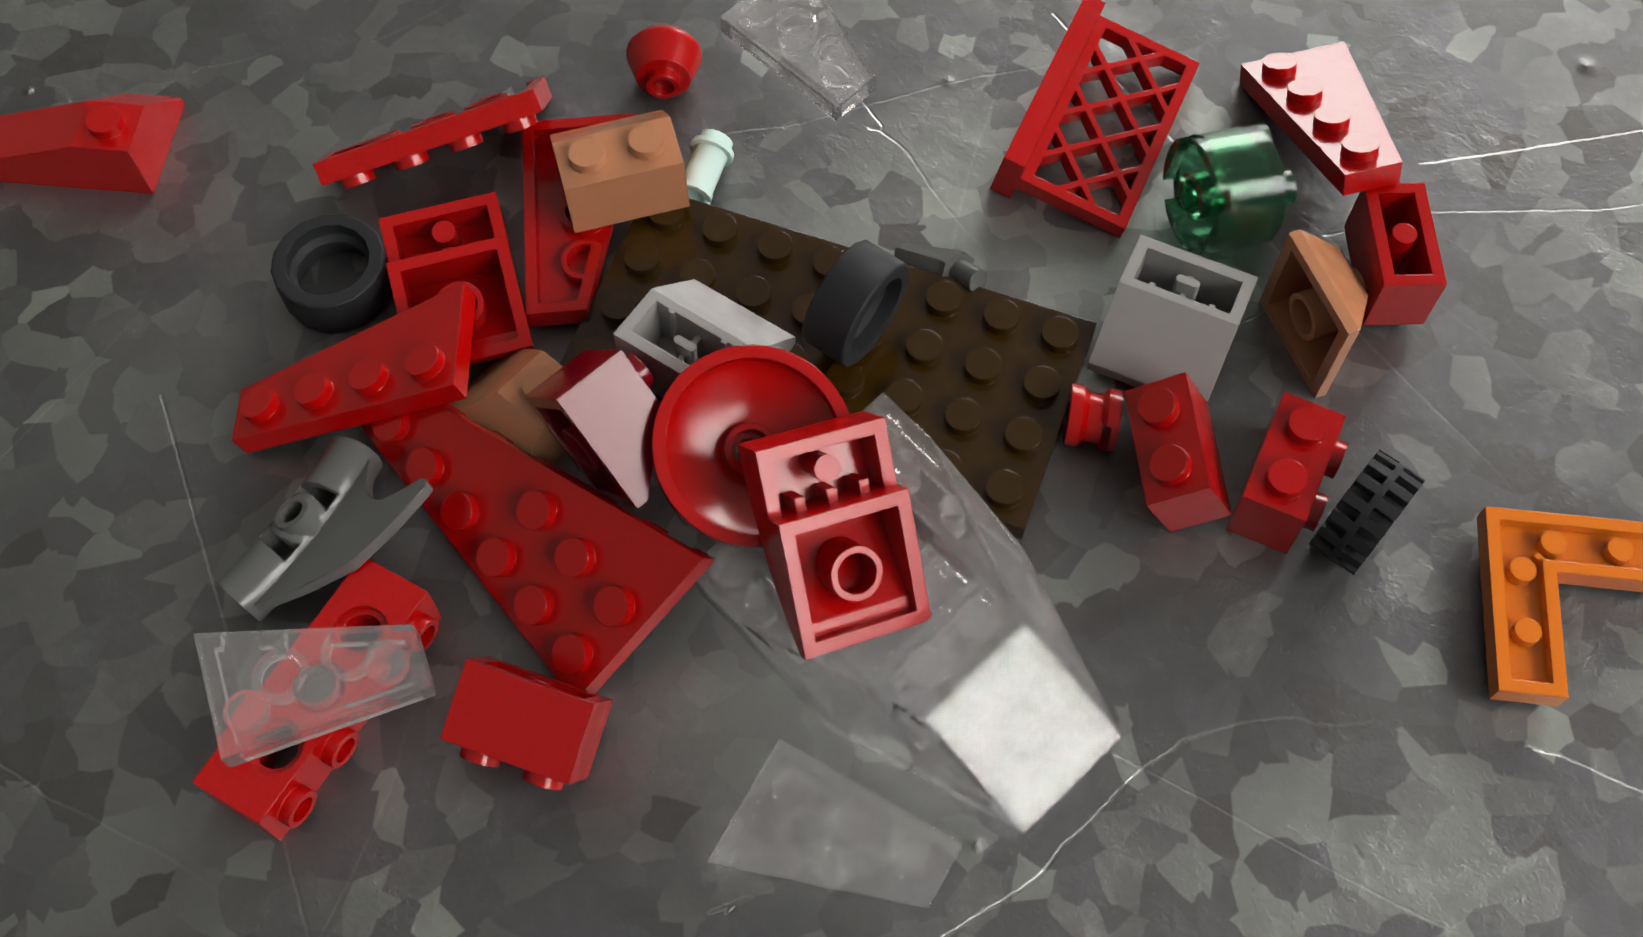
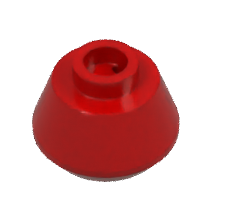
M658 24L643 29L630 39L626 48V59L638 86L644 92L659 99H669L682 94L688 89L701 66L702 50L698 42L683 29L673 25Z

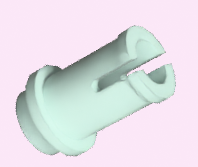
M705 129L690 142L692 155L685 171L688 196L690 199L710 204L712 201L713 192L723 168L729 166L734 159L733 143L727 135L720 131Z

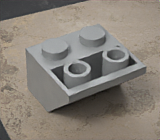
M1140 234L1116 288L1087 369L1134 387L1186 372L1208 402L1258 277Z
M695 279L652 288L613 333L616 349H621L625 355L629 352L635 354L645 364L655 381L650 390L662 398L674 380L687 367L716 350L737 345L757 344L772 346L790 352L796 344L795 336Z

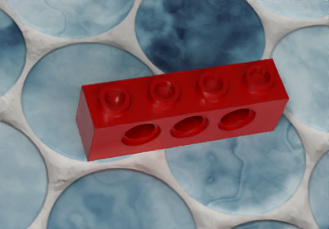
M370 559L356 571L348 574L191 783L219 805L281 842L290 828L298 827L310 815L317 800L316 792L333 768H340L350 759L358 745V733L374 711L382 710L392 700L399 686V676L414 655L424 653L434 641L442 615L428 591ZM375 634L382 635L379 643L373 649L363 653H356V649L363 639ZM332 689H341L338 699L331 706L315 710L318 699L325 692ZM292 745H299L295 758L288 765L273 769L275 758L283 749Z

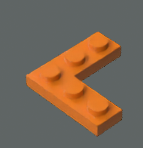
M1485 506L1476 518L1489 699L1558 707L1569 698L1558 584L1643 592V522Z

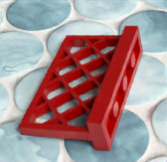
M1082 0L1001 162L990 190L1010 199L1016 188L1120 238L1128 225L1200 62L1101 16L1100 14L1106 4L1101 0ZM1102 38L1121 47L1127 59L1107 63L1098 45L1100 39ZM1091 61L1093 67L1087 68L1089 62ZM1161 66L1180 75L1178 83L1158 87L1149 68ZM1134 72L1143 91L1123 95L1114 76ZM1100 79L1109 99L1088 104L1079 84ZM1166 99H1170L1168 105L1165 102ZM1071 101L1074 107L1067 109ZM1150 103L1159 124L1139 128L1130 108ZM1116 112L1125 132L1104 137L1094 116ZM1081 120L1090 140L1068 145L1059 125ZM1152 139L1150 145L1148 146L1146 140ZM1050 142H1051L1052 145H1053V147H1054V149L1047 150V148H1048V146H1049V144H1050ZM1131 144L1141 164L1120 170L1110 149ZM1096 153L1106 174L1084 179L1074 158ZM1060 161L1070 183L1056 186L1035 176V173L1039 166ZM1133 181L1129 189L1126 182ZM1112 186L1121 204L1118 215L1096 205L1090 191Z

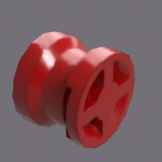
M1072 383L1069 393V404L1065 415L1063 445L1076 447L1084 441L1096 443L1100 450L1113 452L1117 444L1121 423L1123 390L1110 388L1104 393L1090 392L1083 384Z

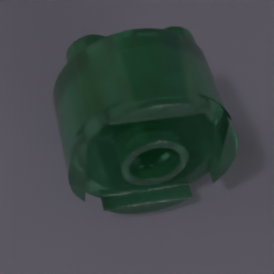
M1263 123L1199 133L1176 139L1171 144L1165 158L1163 181L1173 179L1174 198L1165 199L1166 213L1170 226L1182 247L1189 252L1200 250L1199 255L1262 244L1273 240L1282 225L1286 206L1292 205L1297 197L1295 177L1290 170L1283 169L1279 154L1272 141L1270 129Z

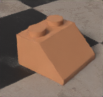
M663 110L550 135L575 233L690 206L684 161L671 118Z

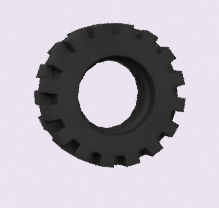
M1379 450L1329 514L1309 544L1328 559L1354 575L1425 480L1399 461Z

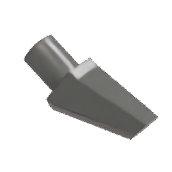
M902 244L895 248L894 256L904 263L939 274L941 277L945 276L955 279L972 292L978 287L983 288L987 281L986 271L973 265L974 259L962 250Z

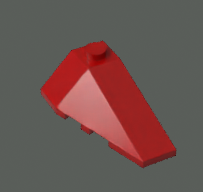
M126 93L0 115V182L154 194L185 104L181 97Z

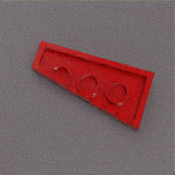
M636 113L538 121L533 126L522 129L526 316L530 327L581 323L583 317L589 315L592 300L599 288L614 224L578 233L574 232L550 135L635 116Z
M463 282L241 389L231 441L244 452L251 453L467 399L476 296Z

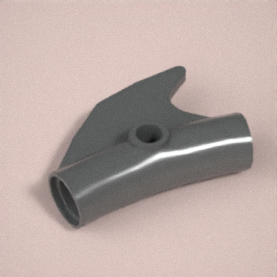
M335 436L331 439L294 495L279 507L270 525L216 583L253 617L262 622L276 606L307 595L360 568L399 531L430 496L433 488L422 478L387 498L375 500L373 498V484L383 467L382 460L371 448L349 437Z

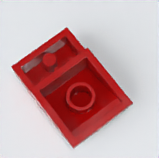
M496 191L378 218L388 259L386 267L397 314L464 282L476 296L470 365L506 357L521 349H534L511 245Z
M860 411L737 444L764 554L788 626L802 658L807 660L932 620L909 489L898 485L896 482L885 417Z

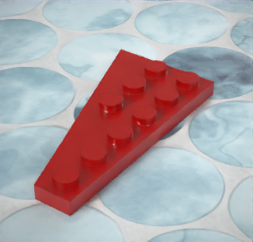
M449 403L360 425L407 486L422 478L432 486L433 491L423 502L422 506L559 681L596 693L716 560L700 549L690 548L668 535L669 531L652 521L642 520L615 503L614 499L540 456H533L513 445L514 441L497 431L488 430L466 417V413Z

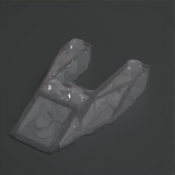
M883 392L863 411L885 417L896 482L898 485L909 489L917 538L925 545L920 551L931 618L924 623L805 660L800 656L788 626L765 554L759 548H743L717 542L706 552L716 560L694 585L699 593L832 733L855 742L881 756L883 760L921 777L945 790V793L1024 834L1121 739L1122 735L1024 548L930 436Z

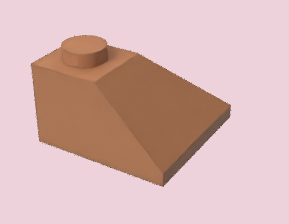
M1298 229L1288 233L1259 302L1314 398L1326 395L1361 330L1368 294L1361 273L1356 268L1350 266L1338 246Z
M521 349L509 356L496 359L468 385L467 399L449 403L466 413V417L488 430L497 431L514 441L513 445L533 456H540L554 464L566 453L524 397L563 367L543 350Z

